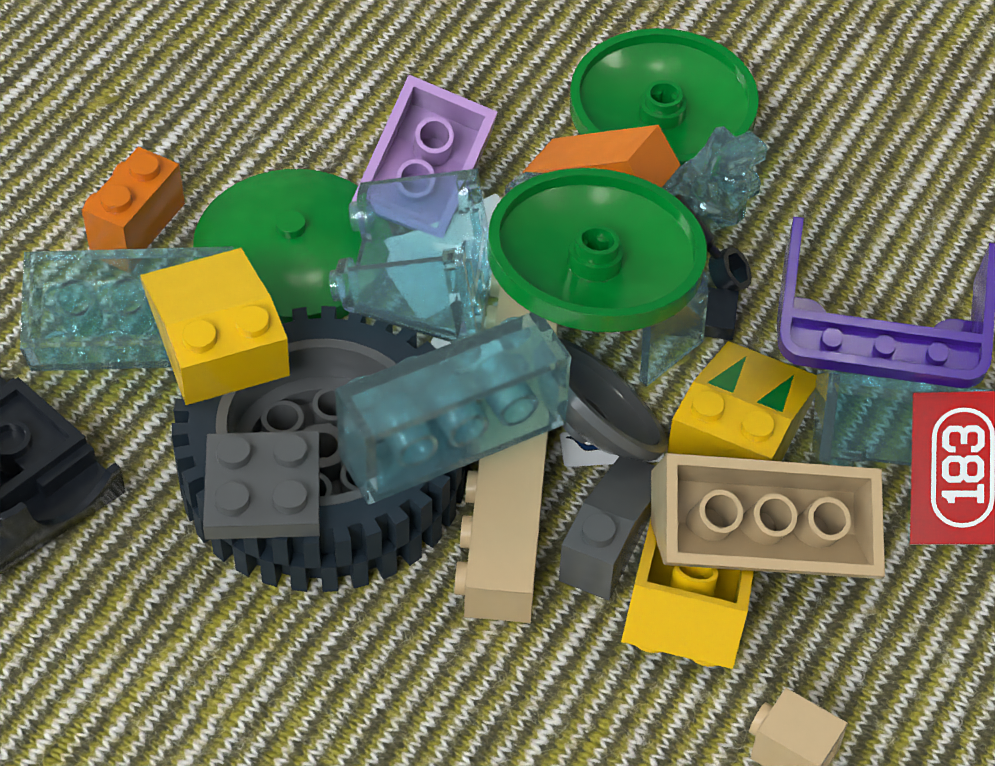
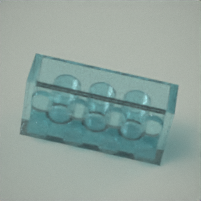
M233 246L24 252L20 349L30 370L62 371L172 367L142 286L140 275L234 250Z
M530 312L520 317L507 318L499 325L471 336L456 338L448 345L420 356L407 357L397 365L369 376L356 377L347 384L335 388L339 456L366 503L370 505L566 424L571 355L547 320Z

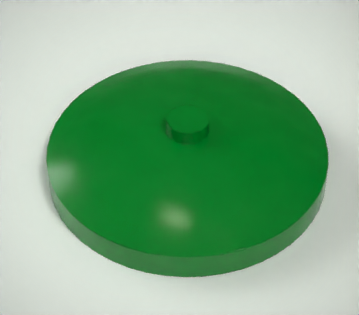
M651 28L616 35L592 48L582 58L574 71L570 86L569 102L571 118L580 135L659 125L681 164L673 175L700 172L717 166L734 156L746 144L756 123L759 97L756 82L747 66L723 45L704 36L687 31Z
M571 168L532 177L511 189L500 200L492 213L489 223L487 258L495 279L504 291L518 304L539 317L579 330L624 332L642 329L663 322L686 307L701 285L707 259V245L703 230L692 212L680 200L663 188L639 177L613 170Z
M282 169L246 178L218 195L209 204L198 221L193 238L194 259L197 260L242 248L270 294L282 324L292 322V309L307 307L308 319L321 318V306H336L337 319H342L349 315L351 308L359 309L367 303L383 284L386 278L383 270L388 256L382 245L391 242V235L386 218L352 204V199L358 188L356 184L342 177L322 171Z

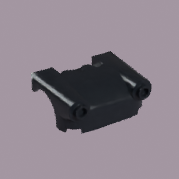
M0 376V574H2L126 491L119 465L113 463L105 469L97 462L94 448L87 443L85 435L19 377L16 379L12 378L7 382Z

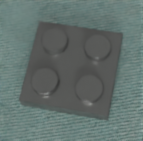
M319 431L207 434L203 516L205 540L320 536Z

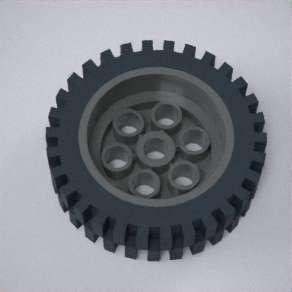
M321 306V318L308 319L307 307L292 309L293 321L282 324L288 338L290 376L189 405H185L184 399L176 398L173 409L175 423H172V441L181 496L189 521L194 520L197 535L203 543H206L209 540H205L203 516L207 434L319 431L320 458L327 457L320 459V536L211 539L213 553L223 562L233 554L236 571L247 577L259 565L262 583L277 587L281 575L286 574L290 575L291 589L295 591L307 592L309 578H322L323 592L338 591L337 577L347 575L351 576L353 588L369 585L368 570L377 567L383 580L397 574V557L399 555L411 566L422 558V541L433 548L442 538V524L451 526L456 517V503H462L465 492V479L467 478V405H463V390L460 382H453V369L448 361L445 359L437 363V349L429 341H426L417 348V332L409 327L404 326L397 335H394L392 319L380 314L372 326L366 324L365 310L351 308L348 320L337 319L336 306Z

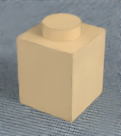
M785 688L774 706L767 702L761 706L750 726L749 733L756 736L750 759L762 766H830L840 749L848 723Z

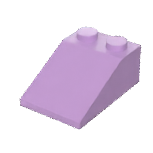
M408 75L352 199V204L412 230L419 229L443 238L492 134L498 112ZM440 219L438 226L430 224Z

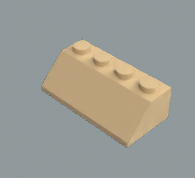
M666 453L651 471V525L664 565L873 579L885 577L882 469Z

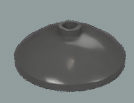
M551 339L542 348L541 370L553 405L564 418L561 421L563 428L572 438L580 443L588 441L606 453L636 461L657 460L667 450L668 440L654 413L633 388L609 366L584 348L564 339Z

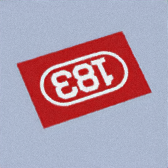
M995 391L913 393L910 545H995Z

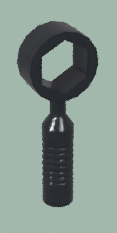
M675 195L692 212L703 230L707 251L711 255L708 263L709 273L716 288L735 291L748 288L751 284L752 276L750 266L743 253L734 247H728L720 251L714 244L712 232L693 211L682 195Z

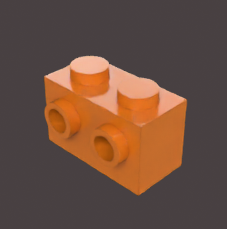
M139 146L125 162H120L108 181L97 193H93L88 197L82 208L89 249L131 267L185 204L180 165Z

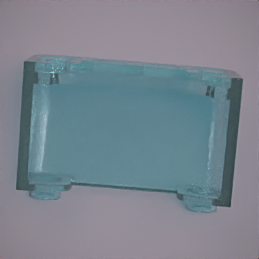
M478 168L361 182L357 193V201L350 202L349 216L352 230L354 232L360 231L362 242L356 265L351 257L340 258L336 270L330 271L329 283L333 301H341L344 310L460 346L481 343L492 271L487 258L489 228Z

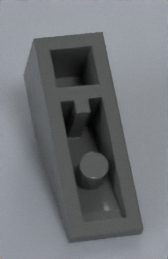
M621 456L618 457L584 501L562 543L559 570L560 582L608 601L610 600L651 517V471L655 467L654 465Z

